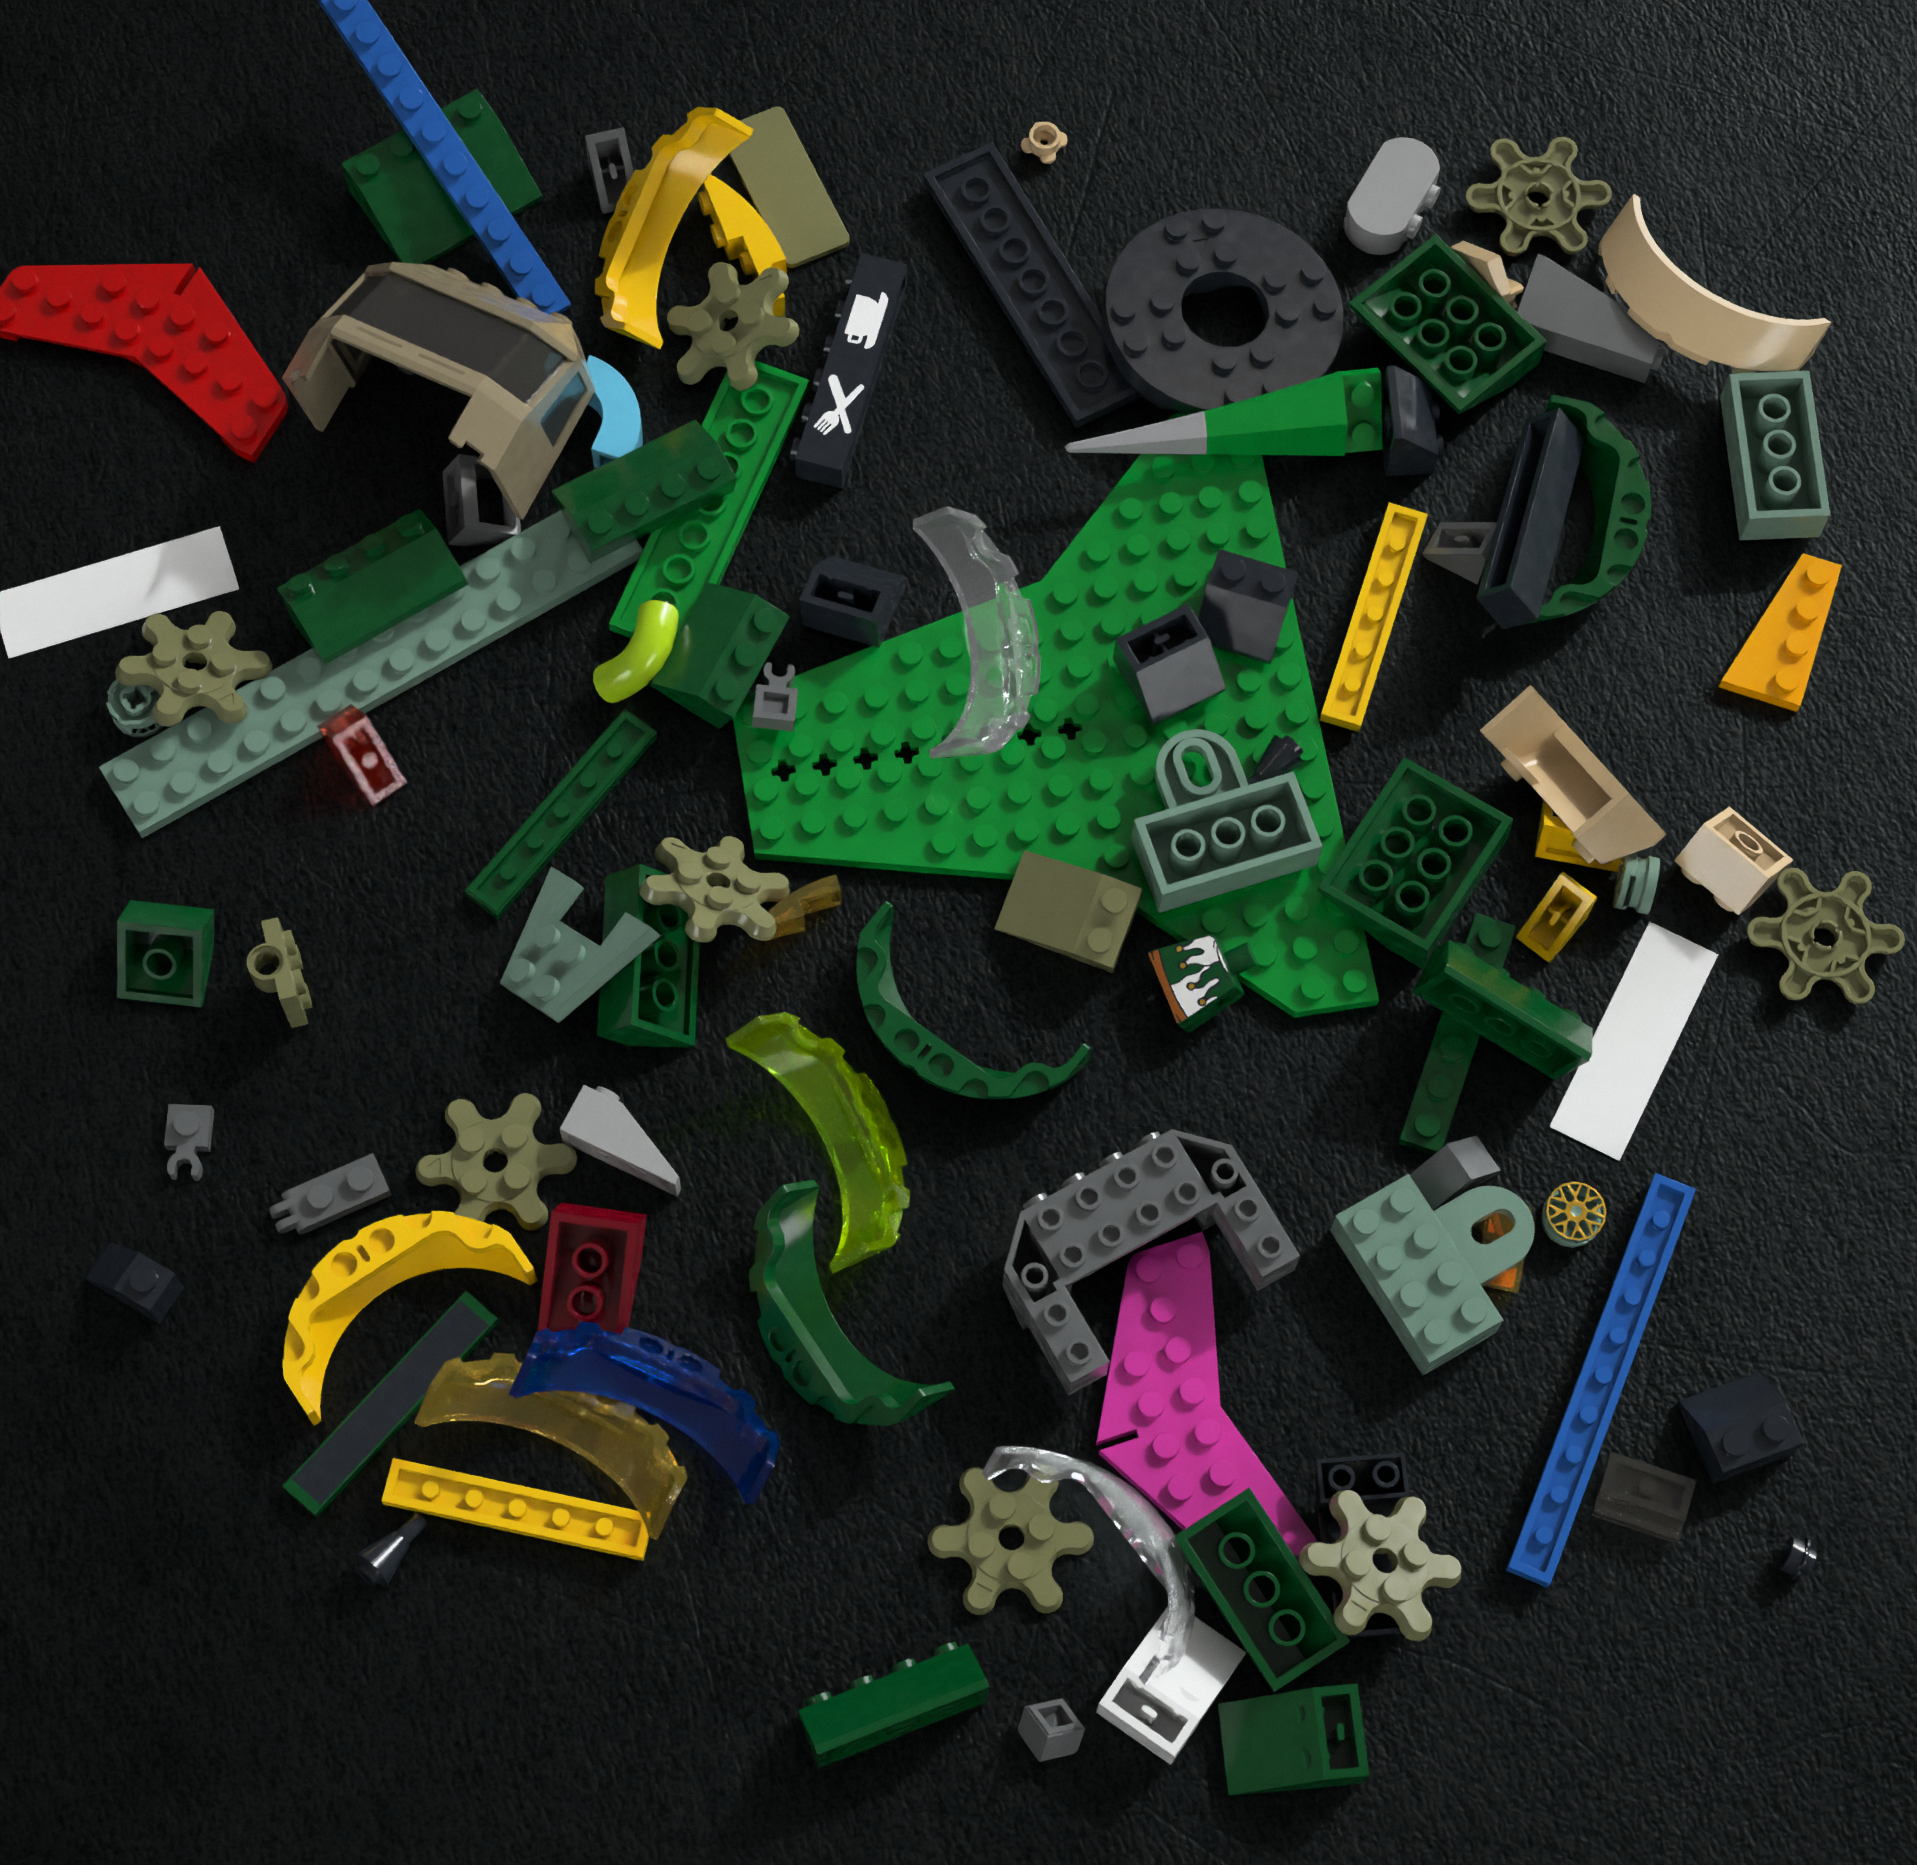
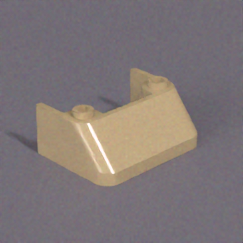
M1531 685L1480 730L1506 758L1500 765L1516 782L1523 777L1573 832L1572 835L1577 841L1572 846L1589 864L1596 859L1602 865L1654 846L1667 835Z

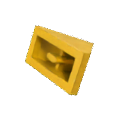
M1562 872L1516 938L1550 963L1587 919L1597 897L1566 873Z

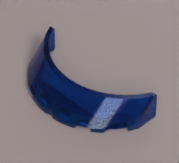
M579 1322L576 1329L551 1332L549 1328L537 1332L508 1393L509 1396L518 1399L529 1394L545 1391H576L612 1398L645 1410L675 1426L707 1450L730 1475L744 1501L751 1505H754L773 1469L780 1446V1440L776 1431H768L754 1411L756 1405L754 1399L743 1388L733 1390L719 1379L720 1369L683 1347L674 1346L663 1338L627 1327L624 1328L621 1334L603 1331L598 1323Z

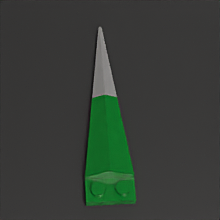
M1378 368L1338 371L1294 386L1210 410L1069 443L1065 446V449L1070 453L1345 456V453L1382 450L1381 372Z

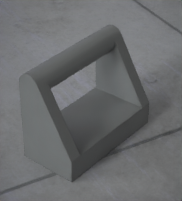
M458 454L443 471L448 545L465 547L503 543L521 533L520 519L514 515L503 494L504 526L479 522L476 480L493 478L489 470L477 462L479 457Z

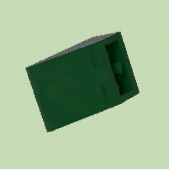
M1358 1684L1308 1688L1217 1705L1228 1796L1363 1784L1369 1777Z

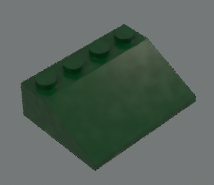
M478 89L441 108L512 216L543 200L542 193L502 123ZM404 129L342 163L348 190L400 263L427 265L475 238V235Z
M1437 234L1350 301L1348 306L1458 414L1510 388L1540 363L1547 341Z
M1404 757L1318 886L1317 891L1384 947L1424 969L1433 950L1439 946L1508 840L1513 818Z

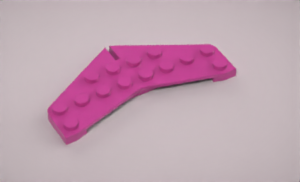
M1203 1232L1136 1253L1129 1260L1096 1446L1134 1433L1137 1438L1099 1451V1455L1182 1529L1187 1528L1250 1487L1300 1564V1551L1305 1545L1317 1542L1315 1536L1220 1406L1210 1251Z

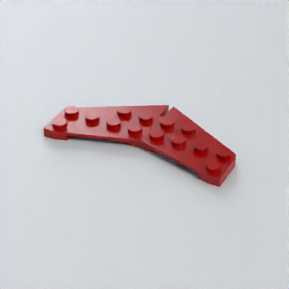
M193 264L20 266L8 275L0 287V338L17 341L22 337L128 359L146 368L221 436L222 441L234 453L255 463L287 414L288 402L285 392L200 267L196 272Z

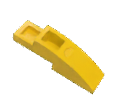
M710 174L702 184V192L697 193V198L703 215L710 214L714 224L710 225L716 247H724L729 261L739 258L745 276L752 274L754 281L765 269L770 267L781 269L787 274L786 257L765 221L740 194ZM784 293L778 296L773 304L774 316H786Z

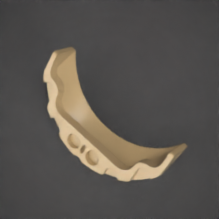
M1635 194L1631 196L1599 243L1598 255H1602L1608 273L1605 280L1612 294H1620L1630 308L1627 314L1653 337L1668 344L1671 349L1704 365H1707L1711 360L1729 365L1734 374L1754 373L1755 371H1799L1814 354L1831 325V322L1825 318L1796 320L1757 313L1722 299L1700 286L1677 268L1658 247L1644 222L1640 197Z

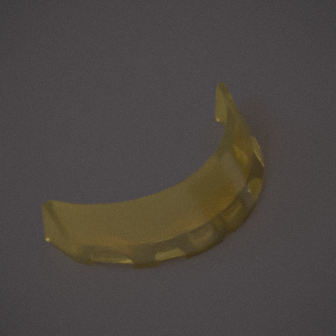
M494 1353L490 1360L462 1362L461 1358L458 1357L446 1361L432 1380L415 1420V1424L422 1427L450 1421L498 1423L524 1429L556 1441L582 1455L610 1476L634 1503L644 1521L648 1536L655 1540H658L687 1480L684 1465L678 1466L675 1457L666 1445L669 1436L658 1423L649 1425L635 1412L637 1408L635 1402L602 1381H596L581 1371L542 1359L539 1365L518 1362L515 1354Z

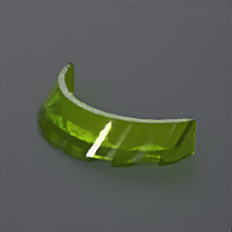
M787 1012L759 1016L725 1040L729 1048L757 1062L791 1092L814 1123L828 1150L839 1183L843 1212L840 1242L836 1254L829 1265L832 1273H835L887 1250L898 1240L900 1234L897 1232L903 1210L909 1207L910 1189L904 1187L902 1167L907 1165L902 1141L896 1125L889 1117L888 1108L865 1072L857 1074L843 1059L845 1050L831 1038L821 1039L810 1030L799 1025V1017Z

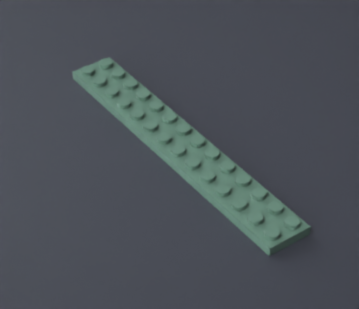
M560 510L459 566L469 585L325 665L312 648L272 670L266 677L254 680L236 690V693L242 697L247 706V715L241 722H223L212 709L206 707L182 720L179 724L164 730L101 765L99 768L141 838H144L639 560L643 549L636 540L589 563Z

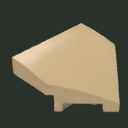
M1465 241L1450 247L1517 311L1518 306L1514 300L1517 294L1523 292L1524 288L1520 283L1507 278L1500 255Z

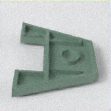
M551 866L500 984L559 1023L661 935L627 912L624 913L601 946L565 925L560 920L584 888L575 880Z

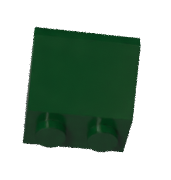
M130 900L117 921V998L202 1007L214 949V909Z

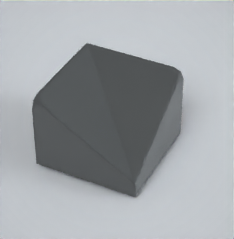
M1063 1698L1025 1706L1018 1726L1019 1735L1039 1762L1076 1753L1085 1728Z

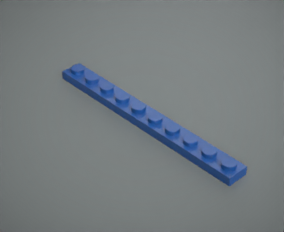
M317 0L515 297H522L532 302L538 310L549 315L551 312L561 314L568 310L571 306L570 301L368 0Z
M1657 1173L1652 1177L1507 1565L1506 1571L1547 1588L1551 1584L1693 1199L1695 1188Z

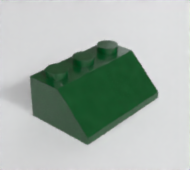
M708 583L677 635L663 667L652 679L650 686L720 729L736 715L790 616L756 594Z

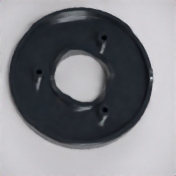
M1199 209L1175 214L1154 223L1139 233L1125 247L1114 264L1108 280L1103 304V327L1113 360L1130 385L1140 395L1162 410L1174 409L1180 413L1191 415L1328 375L1342 338L1343 307L1336 282L1324 261L1304 240L1292 231L1269 219L1247 212L1229 209ZM1225 286L1250 287L1257 293L1264 313V331L1254 341L1239 347H1219L1204 342L1190 331L1182 318L1181 301L1183 297L1191 293H1207Z

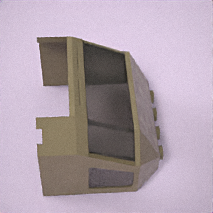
M398 262L368 266L364 274L309 330L282 377L314 427L321 432L326 428L349 387L354 388L373 355L399 366V370L411 376L413 373H416L471 397L448 438L458 448H462L466 443L480 453L477 462L489 470L514 515L522 520L595 392L580 341L572 327V322L564 315L557 312H551L550 315L538 310L532 302L522 297H517L516 300L504 296L495 286L485 282L478 285L469 281L467 276L453 268H448L445 271L433 265Z

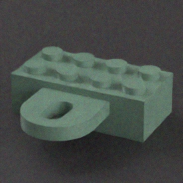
M1194 729L1183 731L1174 735L1163 745L1156 762L1155 779L1166 810L1134 819L1131 840L1158 913L1318 864L1323 846L1294 772L1248 785L1233 747L1220 735L1207 730ZM1196 752L1204 758L1212 779L1209 785L1198 787L1190 782L1182 762L1184 754Z
M1407 1174L1337 1214L1330 1231L1422 1375H1425L1497 1332L1503 1322V1318L1482 1286L1513 1269L1525 1258L1533 1243L1535 1227L1532 1214L1527 1205L1520 1197L1507 1189L1497 1186L1477 1187L1433 1211L1411 1176ZM1494 1214H1504L1511 1220L1512 1230L1489 1244H1480L1471 1235V1228Z

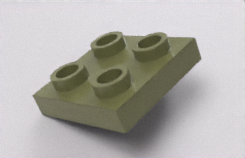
M278 917L261 921L266 943L254 947L249 952L247 957L249 973L255 986L261 991L267 993L278 992L279 1000L291 1028L306 1025L308 1021L305 1009L312 1008V1002L307 984L304 983L302 976V960L297 944L295 945L292 931H283ZM268 963H274V966H277V970L270 975L259 974L260 969Z

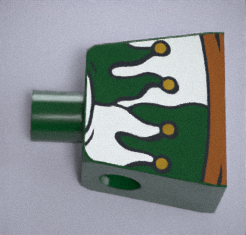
M1214 934L1148 952L1176 1022L1186 1032L1195 1030L1242 998L1244 991L1237 975L1258 965L1256 957L1247 942L1226 951L1222 941Z

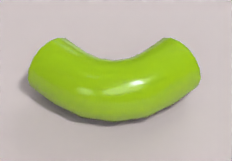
M650 600L642 603L638 608L634 634L627 647L615 658L595 668L593 682L597 692L605 701L617 703L632 696L645 687L661 670L672 650L677 632L679 613L673 605L659 600Z

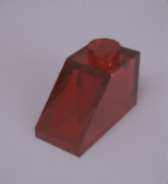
M350 704L317 726L337 761L371 805H374L407 783L367 715L354 705Z

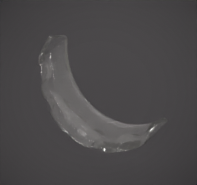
M948 506L913 519V529L928 544L942 564L959 599L969 637L971 676L968 697L963 713L949 736L936 747L929 749L930 758L986 755L1004 748L1003 745L1018 730L1025 727L1031 716L1027 710L1031 696L1038 694L1041 671L1036 619L1031 601L1022 598L1014 579L1019 574L1010 556L998 551L994 543L983 531L987 526L976 515Z
M997 1447L982 1471L987 1480L1009 1469H1022L1033 1479L1043 1483H1052L1061 1479H1074L1082 1483L1090 1491L1168 1592V1615L1158 1630L1160 1646L1157 1653L1139 1676V1679L1146 1685L1176 1667L1186 1650L1193 1628L1195 1615L1194 1586L1188 1562L1172 1538L1175 1534L1160 1516L1157 1509L1127 1482L1085 1460L1037 1448Z

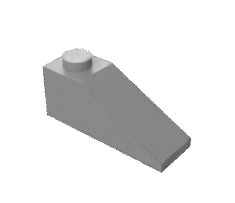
M583 1085L560 1127L562 1141L666 1192L678 1196L681 1190L679 1176L623 1103L619 1102V1096L604 1087L598 1086L594 1090Z

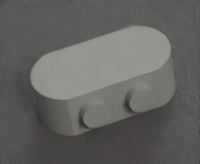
M1405 137L1394 138L1383 143L1347 203V212L1343 222L1346 236L1355 247L1369 254L1385 255L1398 251L1406 237L1411 239L1415 237L1423 220V217L1420 216L1424 207L1432 208L1441 190L1440 187L1436 186L1440 166L1437 156L1431 148L1421 141Z

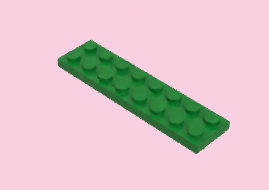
M755 361V367L758 372L756 382L749 389L739 391L731 386L727 370L702 427L718 443L737 477L734 492L651 533L609 622L610 631L632 638L636 627L639 606L650 600H659L673 605L678 610L679 618L676 639L706 584L720 585L808 393L810 380Z

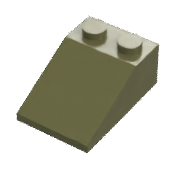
M1024 850L994 929L1113 973L1140 903L1142 888L1098 872Z

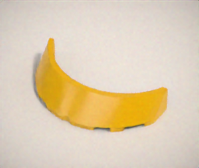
M695 108L687 113V122L673 135H662L651 148L653 154L646 168L635 170L616 204L615 212L609 220L601 244L599 257L603 258L605 262L603 273L595 279V294L601 297L604 313L600 317L604 327L657 349H661L663 344L656 316L657 289L662 265L673 234L686 208L706 178L729 153L748 140L754 130L718 108Z
M431 1211L432 1213L416 1214L404 1217L401 1214L375 1222L359 1230L354 1238L343 1240L333 1248L313 1269L312 1276L304 1286L298 1299L295 1298L288 1317L289 1324L284 1345V1379L312 1424L315 1426L321 1422L320 1404L323 1379L329 1359L338 1340L356 1315L386 1290L409 1278L432 1271L452 1268H474L494 1271L516 1278L530 1286L537 1282L533 1266L512 1235L494 1224L492 1226L476 1219L455 1215L453 1212Z

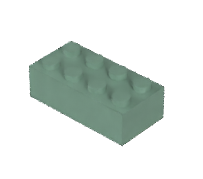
M1810 371L1729 374L1721 393L1720 401L1739 540L1820 537L1830 517V509Z

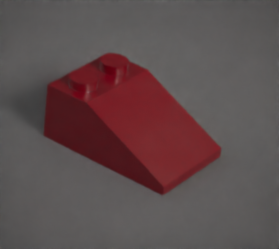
M560 1203L551 1211L537 1340L616 1352L624 1351L642 1258L646 1214Z

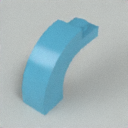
M589 355L586 363L595 392L588 405L594 408L602 418L600 430L591 447L593 465L595 468H598L641 447L643 435L638 402L629 383L612 366ZM548 356L545 357L540 368L543 386L566 361L565 358L557 360ZM575 377L571 379L561 392V395L573 399L576 398L581 387L578 385Z

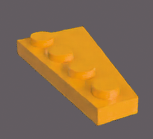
M1803 553L1718 687L1797 712L1802 703L1842 565Z

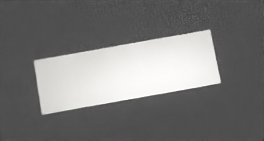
M220 526L1 591L0 631L8 658L238 590L239 586Z
M1649 922L1592 1038V1056L1589 1062L1578 1067L1550 1124L1551 1128L1620 1161L1718 954Z

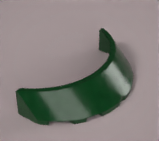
M1550 395L1545 412L1560 408L1585 438L1579 463L1586 474L1591 488L1595 510V527L1588 556L1577 576L1570 584L1559 587L1554 592L1550 602L1541 606L1538 619L1529 623L1575 613L1596 603L1615 589L1636 563L1647 538L1646 525L1651 518L1649 481L1645 479L1638 461L1640 456L1632 442L1625 439L1604 418L1605 413L1592 403L1557 395Z
M885 901L862 929L857 949L856 973L864 1012L876 1036L889 1053L904 1067L912 1069L922 1080L943 1090L963 1096L981 1099H1011L1037 1094L1054 1088L1069 1080L1088 1065L1091 1047L1086 1043H1083L1066 1064L1057 1068L1033 1062L1024 1065L1015 1073L997 1071L975 1065L914 1021L902 1002L893 978L890 962V934L894 921V906Z
M815 1180L782 1185L757 1213L753 1230H758L755 1264L749 1270L750 1292H757L761 1317L757 1320L760 1333L773 1361L779 1364L783 1371V1376L788 1383L808 1403L820 1405L834 1414V1419L848 1424L859 1423L875 1426H888L903 1422L954 1391L955 1388L951 1382L925 1385L896 1378L872 1364L853 1346L830 1311L817 1273L813 1245V1221L819 1186Z

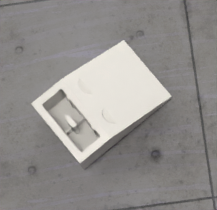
M1171 1601L1101 1699L1096 1713L1171 1765L1246 1652Z

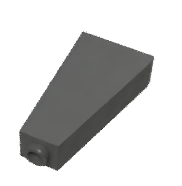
M1537 255L1517 312L1547 340L1544 351L1645 383L1650 369L1658 371L1666 349L1658 346L1660 339H1656L1627 314L1628 308L1546 256Z

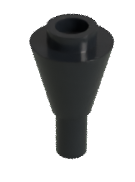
M1274 735L1255 766L1253 774L1247 779L1248 785L1290 773L1304 764L1300 757L1304 753L1302 748L1288 735H1285L1283 738Z
M415 1512L396 1532L393 1531L355 1554V1559L358 1563L355 1567L357 1574L373 1587L377 1583L386 1587L406 1554L409 1544L428 1525L426 1520Z

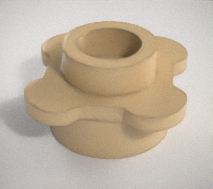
M1037 122L1031 128L1029 137L1022 140L1021 148L1025 153H1033L1040 157L1042 163L1050 164L1055 161L1057 151L1067 145V136L1050 122ZM1041 141H1046L1048 144L1042 145Z

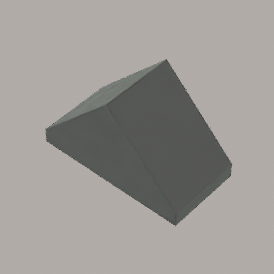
M623 127L585 136L588 165L602 214L615 211L616 204L634 173Z
M1440 522L1425 548L1423 556L1427 560L1478 585L1483 576L1497 522Z
M1476 1135L1446 1144L1412 1172L1410 1176L1434 1211L1499 1174L1501 1170Z

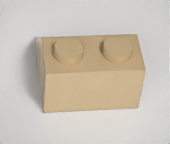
M1728 807L1704 823L1674 861L1682 867L1681 871L1686 878L1693 883L1702 884L1713 893V898L1718 905L1727 911H1734L1739 915L1766 891L1779 877L1780 873L1792 863L1793 859L1731 807Z

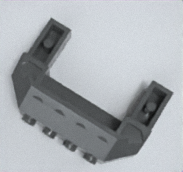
M1173 1129L1162 1135L1156 1131L1138 1141L1135 1150L1124 1156L1121 1152H1116L1099 1163L1100 1169L1087 1176L1083 1172L1077 1173L1061 1184L1062 1189L1048 1197L1046 1193H1041L1023 1205L1024 1210L1020 1212L1006 1261L1002 1286L1023 1330L1027 1327L1030 1329L1068 1396L1107 1375L1110 1362L1070 1296L1072 1284L1193 1217L1202 1231L1214 1224L1218 1225L1257 1291L1295 1270L1300 1258L1298 1251L1232 1145Z

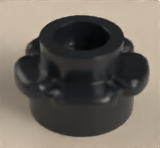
M1790 1537L1786 1542L1779 1559L1778 1568L1789 1573L1790 1579L1796 1580L1800 1574L1807 1576L1811 1572L1817 1555L1816 1551L1811 1549V1540L1808 1538L1800 1540Z

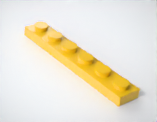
M1389 502L1323 706L1320 721L1356 732L1360 731L1428 514Z
M396 1458L392 1460L382 1497L383 1505L641 1561H644L654 1520L653 1514Z

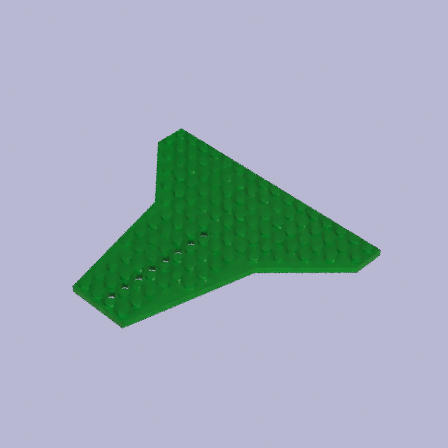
M1183 413L1172 414L1168 420L1187 415ZM1140 454L1041 581L881 643L880 648L871 646L794 676L792 688L798 689L793 732L752 727L756 691L747 694L733 718L755 859L1013 880L1025 850L1098 872L1142 888V897L1136 912L1180 942L1214 934L1222 941L1226 951L1247 942L1256 957L1258 965L1238 974L1239 981L1294 1018L1376 1006L1379 1002L1364 929L1317 891L1318 886L1346 844L1293 598L1291 599L1271 664L1212 647L1226 690L1154 727L1113 661L1115 639L1159 617L1189 604L1198 619L1206 587L1219 549L1286 568L1262 455ZM1065 724H1073L1074 727L1080 729V731L1076 732L1075 739L1068 740L1067 735L1059 734L1058 730L1064 728ZM1200 729L1216 733L1228 741L1235 750L1247 780L1253 774L1255 766L1274 735L1283 738L1285 735L1290 736L1304 752L1300 756L1304 764L1291 772H1294L1323 846L1318 864L1158 913L1131 840L1134 819L1166 810L1155 779L1156 762L1163 745L1174 735L1187 730ZM1024 730H1032L1034 733H1038L1040 737L1035 738L1034 745L1027 746L1026 741L1018 740L1017 736L1022 735ZM983 736H991L997 739L999 743L994 744V751L986 752L985 746H978L977 741H981ZM942 742H951V744L957 745L959 749L953 751V757L945 758L944 752H937L936 747L942 746ZM901 748H910V750L916 751L918 755L912 757V763L904 764L903 758H896L895 754L901 752ZM1188 752L1182 756V762L1188 778L1193 785L1205 787L1212 782L1205 760L1199 753ZM865 753L877 759V761L871 763V769L863 770L862 764H855L854 760L860 758V755ZM824 759L836 765V767L830 769V775L822 776L821 770H814L813 766L819 764V761ZM785 765L795 771V773L789 774V781L781 782L779 776H772V772L778 770L779 766Z

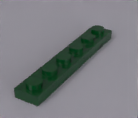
M1476 913L1465 945L1470 947L1474 951V955L1484 962L1503 968L1516 926ZM1443 1011L1398 1142L1400 1145L1432 1156L1443 1148L1480 1037L1479 1033Z

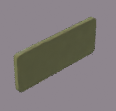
M773 107L740 120L754 129L748 140L740 144L728 155L758 214L777 239L786 257V267L795 268L847 247L850 242L849 234L784 109Z

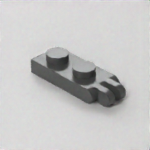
M372 1153L285 1191L282 1194L284 1201L270 1207L269 1212L273 1219L290 1214L289 1217L275 1224L279 1234L296 1229L298 1234H304L392 1195L377 1160Z

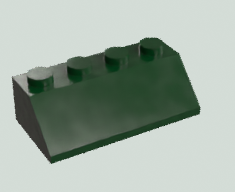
M693 420L552 490L551 494L589 563H592L734 492L737 477L718 443L696 420Z
M418 509L411 514L402 516L395 523L377 533L366 536L362 541L341 553L330 556L326 561L305 573L292 577L288 582L277 587V590L294 625L326 665L469 584L436 527L421 509Z
M638 864L607 875L602 943L625 912L650 926L661 936L600 987L597 1036L627 1046L682 1048L695 1046L700 942L691 939L685 932V924L689 920L688 913L673 904H651L641 897L639 891L642 883L648 877L669 874Z
M1448 940L1433 950L1412 991L1414 994L1553 1080L1589 1062L1592 1056L1593 1028L1581 1022V1017L1569 1009L1555 1006L1546 1000V996L1541 991L1518 983L1510 978L1507 970L1498 965L1484 962L1474 955L1475 953L1470 947L1463 943Z
M1250 1487L1172 1537L1272 1691H1277L1350 1642L1346 1634L1336 1627L1333 1614Z
M956 1642L942 1645L931 1651L933 1658L917 1664L913 1658L907 1659L889 1668L891 1674L877 1680H873L872 1675L864 1676L848 1683V1691L831 1697L830 1692H824L804 1701L806 1708L799 1710V1718L818 1768L986 1703L988 1700L989 1684L969 1644L958 1647Z

